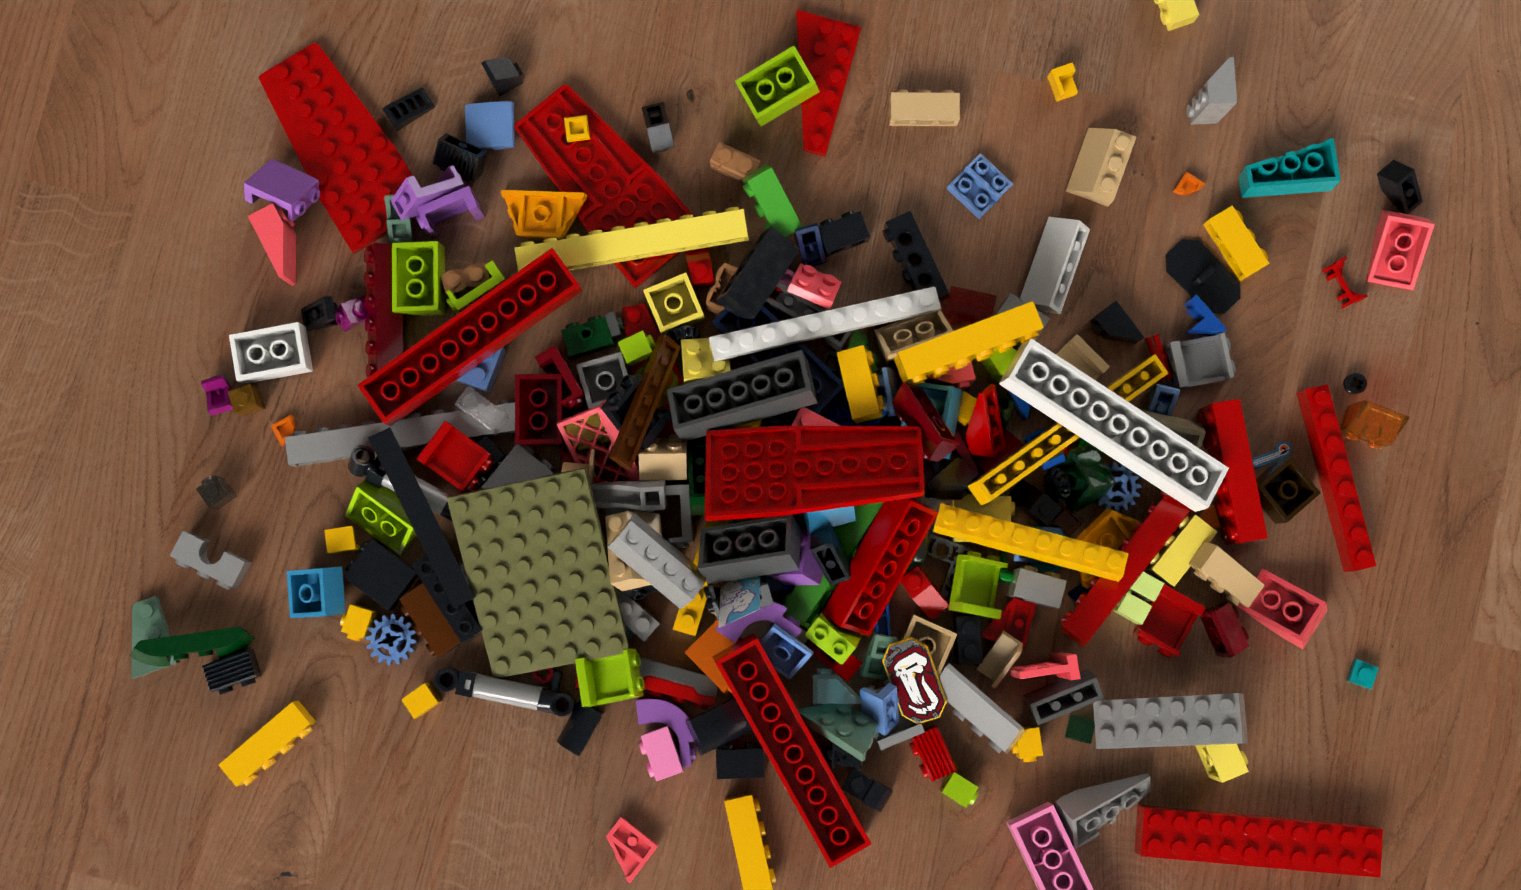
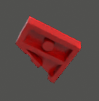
M1013 598L1001 611L1000 619H994L981 633V638L996 641L1004 630L1023 643L1022 649L1024 650L1036 604Z

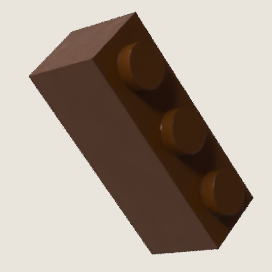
M423 583L399 599L402 603L400 605L401 610L407 617L410 616L415 623L413 625L414 630L420 637L424 636L428 642L426 648L432 656L436 655L437 658L443 657L462 644Z

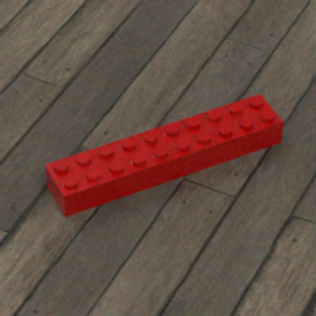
M552 247L357 386L382 422L391 427L583 290Z
M753 633L712 656L829 867H834L870 846L871 842L756 635Z
M1137 804L1134 852L1141 857L1381 878L1383 829L1373 825Z

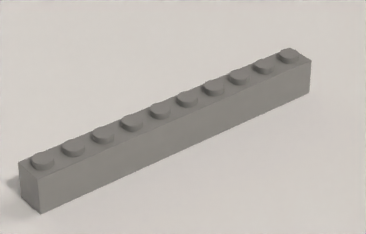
M513 399L499 401V405L490 406V403H480L473 409H467V406L453 408V412L444 413V410H434L427 416H421V413L409 414L407 419H401L391 427L383 422L375 423V420L363 421L361 426L352 427V424L338 425L336 430H329V427L317 428L315 433L306 434V431L292 432V436L285 437L288 465L298 467L350 459L352 450L359 445L369 446L376 455L368 437L389 427L392 429L402 450L426 447L444 421L454 426L471 440L483 438L485 435L493 437L515 433V402H513Z

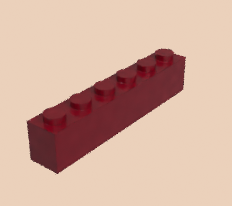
M374 242L367 246L364 251V262L367 269L364 275V284L367 286V295L364 300V305L367 309L365 330L368 332V341L365 345V352L368 355V364L366 366L367 378L403 353L402 313L392 312V244Z

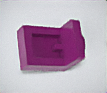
M365 296L340 303L335 314L336 322L339 326H342L344 332L349 331L354 325L365 322L367 318V309L364 305Z
M223 375L201 381V386L206 392L207 410L211 416L233 410L228 391H231L232 387Z

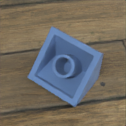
M773 622L759 640L774 669L789 680L814 653L810 648Z

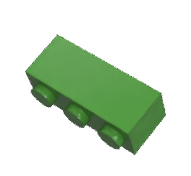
M765 164L743 177L745 182L743 189L749 198L753 197L756 203L753 207L760 218L763 217L767 223L764 225L765 230L773 226L786 238L794 233L795 229L803 227L771 166Z

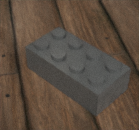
M793 515L768 517L702 528L698 570L708 584L799 570L801 529Z

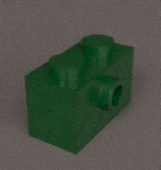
M600 315L588 318L586 323L580 325L579 322L570 323L565 326L566 329L561 330L571 360L615 347L606 317L601 318Z

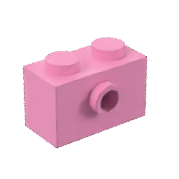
M668 725L641 735L642 740L638 741L642 754H647L650 763H647L646 766L650 777L655 776L657 782L684 771Z

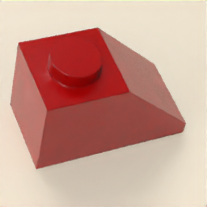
M708 247L685 251L693 290L713 287L715 283Z
M917 566L902 577L901 584L931 620L949 608V603L923 568Z
M812 641L807 646L814 652L813 654L846 681L850 680L862 664L852 654L843 664H839Z

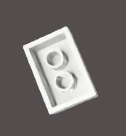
M299 322L229 335L235 376L238 382L249 384L313 372L306 327Z

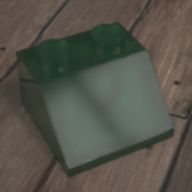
M1093 445L1072 448L1065 456L1066 461L1057 466L1067 474L1070 481L1071 494L1066 503L1072 513L1105 496L1116 483Z

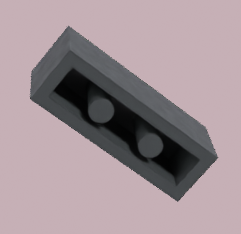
M1089 669L1080 672L1081 679H1062L1023 695L1030 714L1037 725L1104 699L1096 676Z

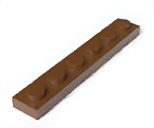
M666 334L659 335L643 373V380L638 385L609 455V458L625 469H631L681 348L680 345Z

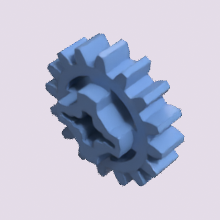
M1111 462L1110 467L1107 463L1103 464V471L1100 469L1095 470L1097 477H1090L1094 485L1090 486L1089 490H1094L1095 494L1091 496V499L1098 498L1097 506L1104 504V511L1112 507L1114 511L1119 512V506L1125 511L1128 509L1127 503L1131 506L1135 504L1132 498L1140 497V494L1135 491L1141 488V485L1135 483L1139 476H1132V470H1126L1122 464L1117 467L1116 462ZM1118 472L1121 474L1117 477H1113L1111 474L1109 475L1108 473ZM1101 483L1103 484V493H1101L1100 489ZM1117 483V491L1113 492L1111 490L1113 488L1112 484ZM1113 497H1117L1119 500L1121 499L1122 501L1115 503L1109 500Z
M392 614L390 619L387 615H383L382 622L376 619L374 620L376 627L368 628L372 634L365 637L366 640L371 641V644L367 645L366 648L374 650L370 655L371 657L379 656L378 663H383L386 659L387 665H392L393 660H395L396 664H401L402 657L405 660H409L408 652L416 651L412 644L419 641L413 639V635L417 633L415 630L411 631L410 629L413 625L412 622L405 623V616H401L397 620V614ZM393 624L399 625L403 628L404 631L400 632L396 630L395 625L393 626ZM382 629V632H383V633H382L381 637H380L379 639H377L378 634H379L380 630ZM391 636H401L393 641V643H383L390 639ZM404 640H407L406 646L402 651L401 646ZM380 648L387 649L391 655L385 654Z

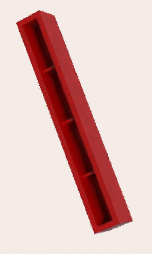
M1325 384L1299 391L1296 394L1343 571L1354 572L1375 567L1374 554L1329 386Z
M1164 491L1160 494L1163 499L1159 504L1153 503L1146 512L1148 518L1144 523L1140 520L1133 528L1132 532L1135 533L1130 540L1125 538L1118 547L1119 551L1129 553L1124 575L1120 581L1117 582L1095 576L1089 584L1092 589L1087 595L1083 592L1075 602L1077 608L1074 612L1068 611L1060 621L1063 623L1061 631L1083 648L1191 512L1190 508Z

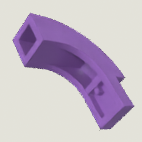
M776 602L720 628L718 625L715 629L734 643H737L750 624L760 620L771 621L796 638L802 631L799 627L801 623L790 615L787 619L783 617L788 608Z
M637 699L638 724L659 722L671 727L679 740L682 767L692 766V760L696 759L695 745L690 746V742L694 740L685 721L691 719L688 713L677 704L666 699Z

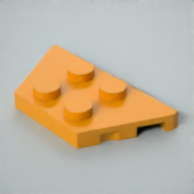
M501 190V195L505 198L508 206V214L513 220L516 235L521 238L564 239L587 199V194L580 192Z
M1107 508L1076 539L1118 550V547L1125 538L1130 540L1135 533L1132 530L1139 521ZM1079 571L1082 586L1089 589L1091 587L1089 584L1095 578V575Z

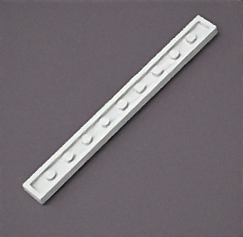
M930 287L709 337V343L714 362L937 312L940 311L941 306L936 288Z

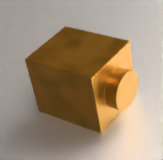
M249 384L228 391L234 414L244 417L265 410L258 387Z

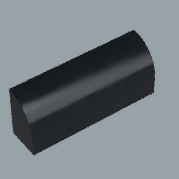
M773 226L760 234L716 301L738 317L754 319L799 252V249Z
M735 697L685 721L701 756L753 731Z

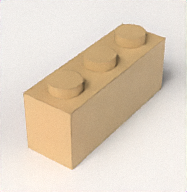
M904 89L891 92L889 98V126H957L959 123L960 93H954L953 90H942L940 93H931L930 90H919L915 93Z
M1204 541L1188 563L1195 569V575L1204 581L1208 579L1211 582L1210 587L1220 594L1225 593L1227 595L1225 599L1236 607L1240 604L1249 608L1264 587L1262 582L1221 548Z

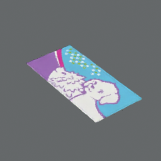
M760 576L721 582L719 628L760 609Z

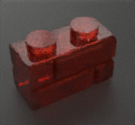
M956 286L950 287V294L947 297L944 316H948L949 321L961 323L962 320H966L973 324L993 316L996 295Z

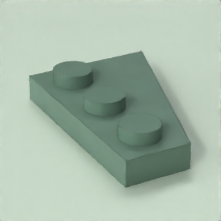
M158 596L132 604V650L141 640L171 636ZM172 656L170 666L179 663V660H174V656ZM132 658L131 679L168 666H151Z

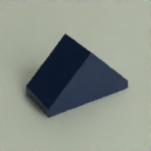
M815 223L795 229L794 238L803 265L814 267L826 263L818 224Z

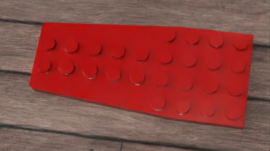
M312 43L259 76V80L306 174L319 180L320 201L352 253L356 254L388 234L384 196L396 194L404 180L413 176L398 150L317 43Z
M562 85L515 123V130L559 192L587 194V199L577 214V218L587 232L602 230V233L610 232L611 228L617 226H625V229L633 228L636 223L647 222L648 225L657 224V220L669 218L671 221L680 220V216L693 215L665 181L570 86ZM587 115L590 140L567 142L564 118ZM681 252L614 263V265L636 290Z
M766 426L706 431V521L778 517L915 498L925 494L922 430L918 426Z

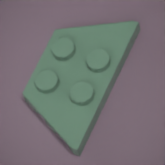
M845 701L797 709L805 725L863 762L866 759L868 748L870 749L873 738H875L878 732V722Z

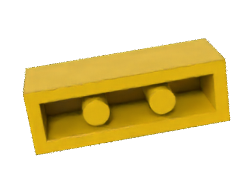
M1233 205L1203 224L1239 282L1270 264L1266 251L1258 246L1255 241V234L1251 229H1247L1243 222L1242 214Z
M864 345L836 352L852 420L857 424L883 417L882 409H885L883 396H878L876 387H880L877 373L872 371L871 365L875 364L872 352L867 351Z

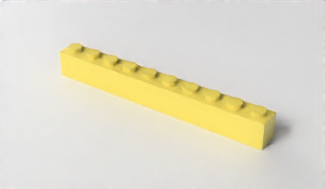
M730 207L722 213H716V211L703 212V216L699 217L683 215L680 216V220L671 221L669 218L657 220V224L648 225L647 222L634 224L633 228L625 229V226H617L611 228L610 232L602 233V230H594L588 232L589 235L586 236L570 234L566 236V239L547 238L543 240V243L534 244L532 241L523 242L520 244L521 247H515L517 268L520 271L552 247L570 271L749 241L744 209L739 210V207Z

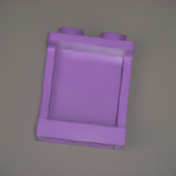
M270 159L244 182L245 201L254 204L261 197L288 211V219L294 221L303 215L307 208L318 201L320 197L319 180L279 161Z
M451 165L448 166L437 183L422 188L414 176L406 178L391 199V203L400 219L405 220L420 215L417 207L461 189L464 183L461 175Z
M469 186L417 207L420 215L416 216L421 229H424L426 234L430 233L433 238L438 237L434 227L435 224L469 210L476 221L485 218L477 197Z

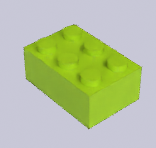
M795 46L790 47L735 80L736 85L761 127L820 92Z

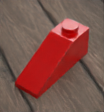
M992 383L979 393L966 431V443L971 455L994 458L1005 448L996 385Z

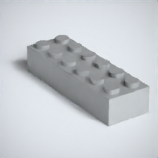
M1241 693L1099 700L1093 703L1096 749L1248 743L1244 694Z

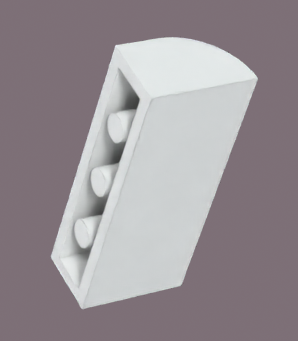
M1048 217L1020 296L1021 300L1026 303L1033 301L1037 310L1061 314L1090 229L1080 220Z

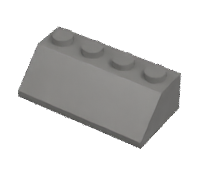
M635 513L607 547L680 609L690 603L705 584L706 580L699 572L698 566Z
M948 664L945 667L939 680L947 703L954 708L952 713L961 721H964L966 718L973 725L970 728L978 736L982 737L984 734L991 740L988 744L998 753L1004 751L1007 754L1024 735V728L952 665Z

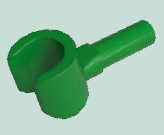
M1000 550L1001 562L1007 563L1006 552ZM1001 568L999 580L1010 583L1014 572Z

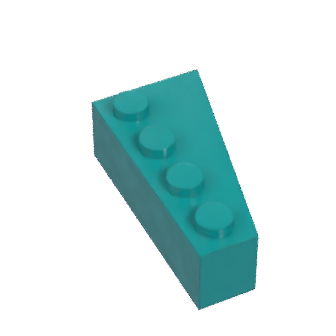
M1334 138L1325 140L1323 143L1306 146V148L1295 152H1287L1276 158L1272 157L1245 166L1238 176L1241 198L1332 191L1341 181Z

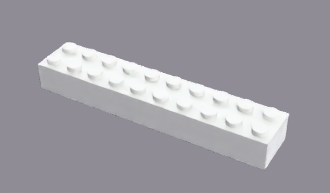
M1029 339L1020 345L999 382L1001 386L1194 512L1209 508L1229 469L1033 339Z

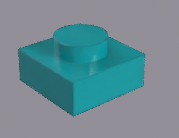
M1353 659L1346 681L1372 690L1379 667Z

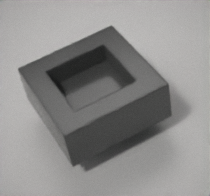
M614 312L605 314L613 340L622 338L620 331L624 330L621 317L616 318Z

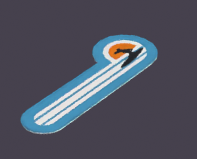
M1286 441L1279 442L1276 450L1252 458L1253 467H1260L1289 456L1292 453V446Z

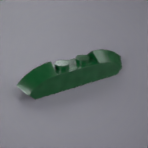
M232 627L141 640L133 648L130 657L151 666H170L172 656H174V660L189 659V654L198 653L199 657L214 655L213 651L217 650L220 659L243 650L255 637L242 627Z

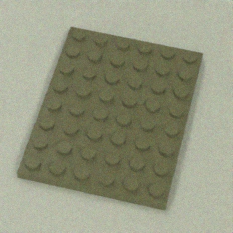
M586 467L453 495L447 498L469 586L475 596L473 601L494 678L573 664L575 659L586 658L588 661L623 654V649L631 648L615 586L610 584L608 553Z

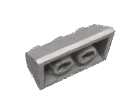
M1229 57L1187 104L1186 115L1190 117V125L1217 124L1237 104L1234 57Z

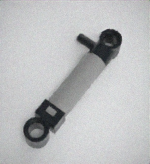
M365 445L356 446L352 450L348 462L350 473L358 477L366 476L365 481L377 488L383 485L394 491L378 456L375 458L373 449ZM358 459L364 460L365 463L359 462ZM415 476L431 510L452 521L447 498L453 495Z
M454 667L443 668L434 677V683L439 690L449 692L456 689L455 694L461 696L481 698L551 713L557 716L569 715L576 707L575 697L571 693L559 691L563 674L561 671H553L550 689L494 678L468 670H461L459 672ZM446 673H450L453 676L451 686L443 682V677ZM564 697L568 700L569 707L567 710H561L558 707L557 702L559 698Z

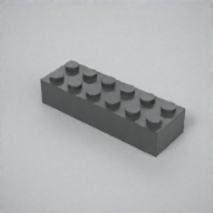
M802 350L667 389L674 431L682 442L706 436V431L730 429L817 403L809 363Z

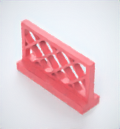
M607 400L602 401L596 407L557 422V426L575 463L583 464L581 460L585 461L584 464L589 463L591 449L593 448L606 453L603 463L595 460V465L601 467L597 478L593 476L595 483L609 482L600 479L603 468L616 473L613 482H616L619 474L628 477L629 481L639 480V460L637 456L632 468H624L625 471L621 470L622 466L620 465L618 468L605 464L619 433L601 409ZM598 413L601 420L599 428L586 423L588 416ZM571 423L581 426L578 436L569 434L565 426ZM583 428L597 432L593 442L580 438ZM599 434L609 437L611 441L609 448L595 444ZM578 442L591 447L587 457L577 453L575 448Z
M1059 651L1049 653L1050 661L1014 666L1006 674L1018 679L1051 674L1068 680L1081 679L1077 654Z

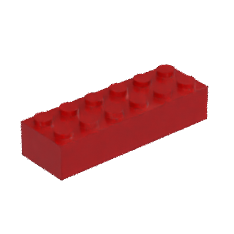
M1240 399L1212 403L1200 408L1198 422L1202 423L1206 432L1203 446L1207 449L1208 455L1229 468L1215 494L1218 501L1216 513L1222 521L1220 533L1223 541L1226 542V545L1267 539L1268 536Z
M915 498L884 502L857 552L851 559L850 579L838 583L823 614L842 628L870 636L937 517L938 512Z

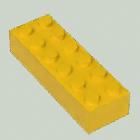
M1031 301L897 353L894 361L903 383L917 386L924 383V380L931 375L934 379L947 374V371L952 367H955V370H959L968 366V363L972 362L973 359H977L980 362L990 358L994 351L999 350V353H1004L1013 349V346L1017 345L1018 342L1023 344L1029 339L1035 340L1039 336L1038 333L1044 327L1035 304Z

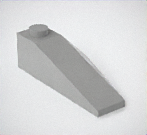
M1146 773L1075 790L1055 801L1056 812L1074 849L1076 850L1096 838L1100 834L1097 830L1107 822L1110 824L1114 823L1117 820L1115 817L1122 809H1130L1151 792L1150 775Z

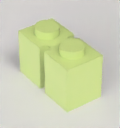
M1143 572L1113 611L1135 624L1142 625L1152 606L1131 593L1148 602H1155L1165 583Z

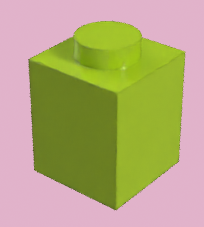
M643 330L617 342L626 363L630 366L650 358L655 347L651 334L647 336Z
M956 772L948 774L939 789L943 794L967 808L968 804L972 805L979 794L977 792L978 786Z

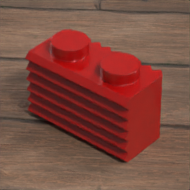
M937 725L924 730V733L911 738L912 742L909 743L913 755H919L922 764L919 765V768L924 778L929 777L933 782L958 770Z

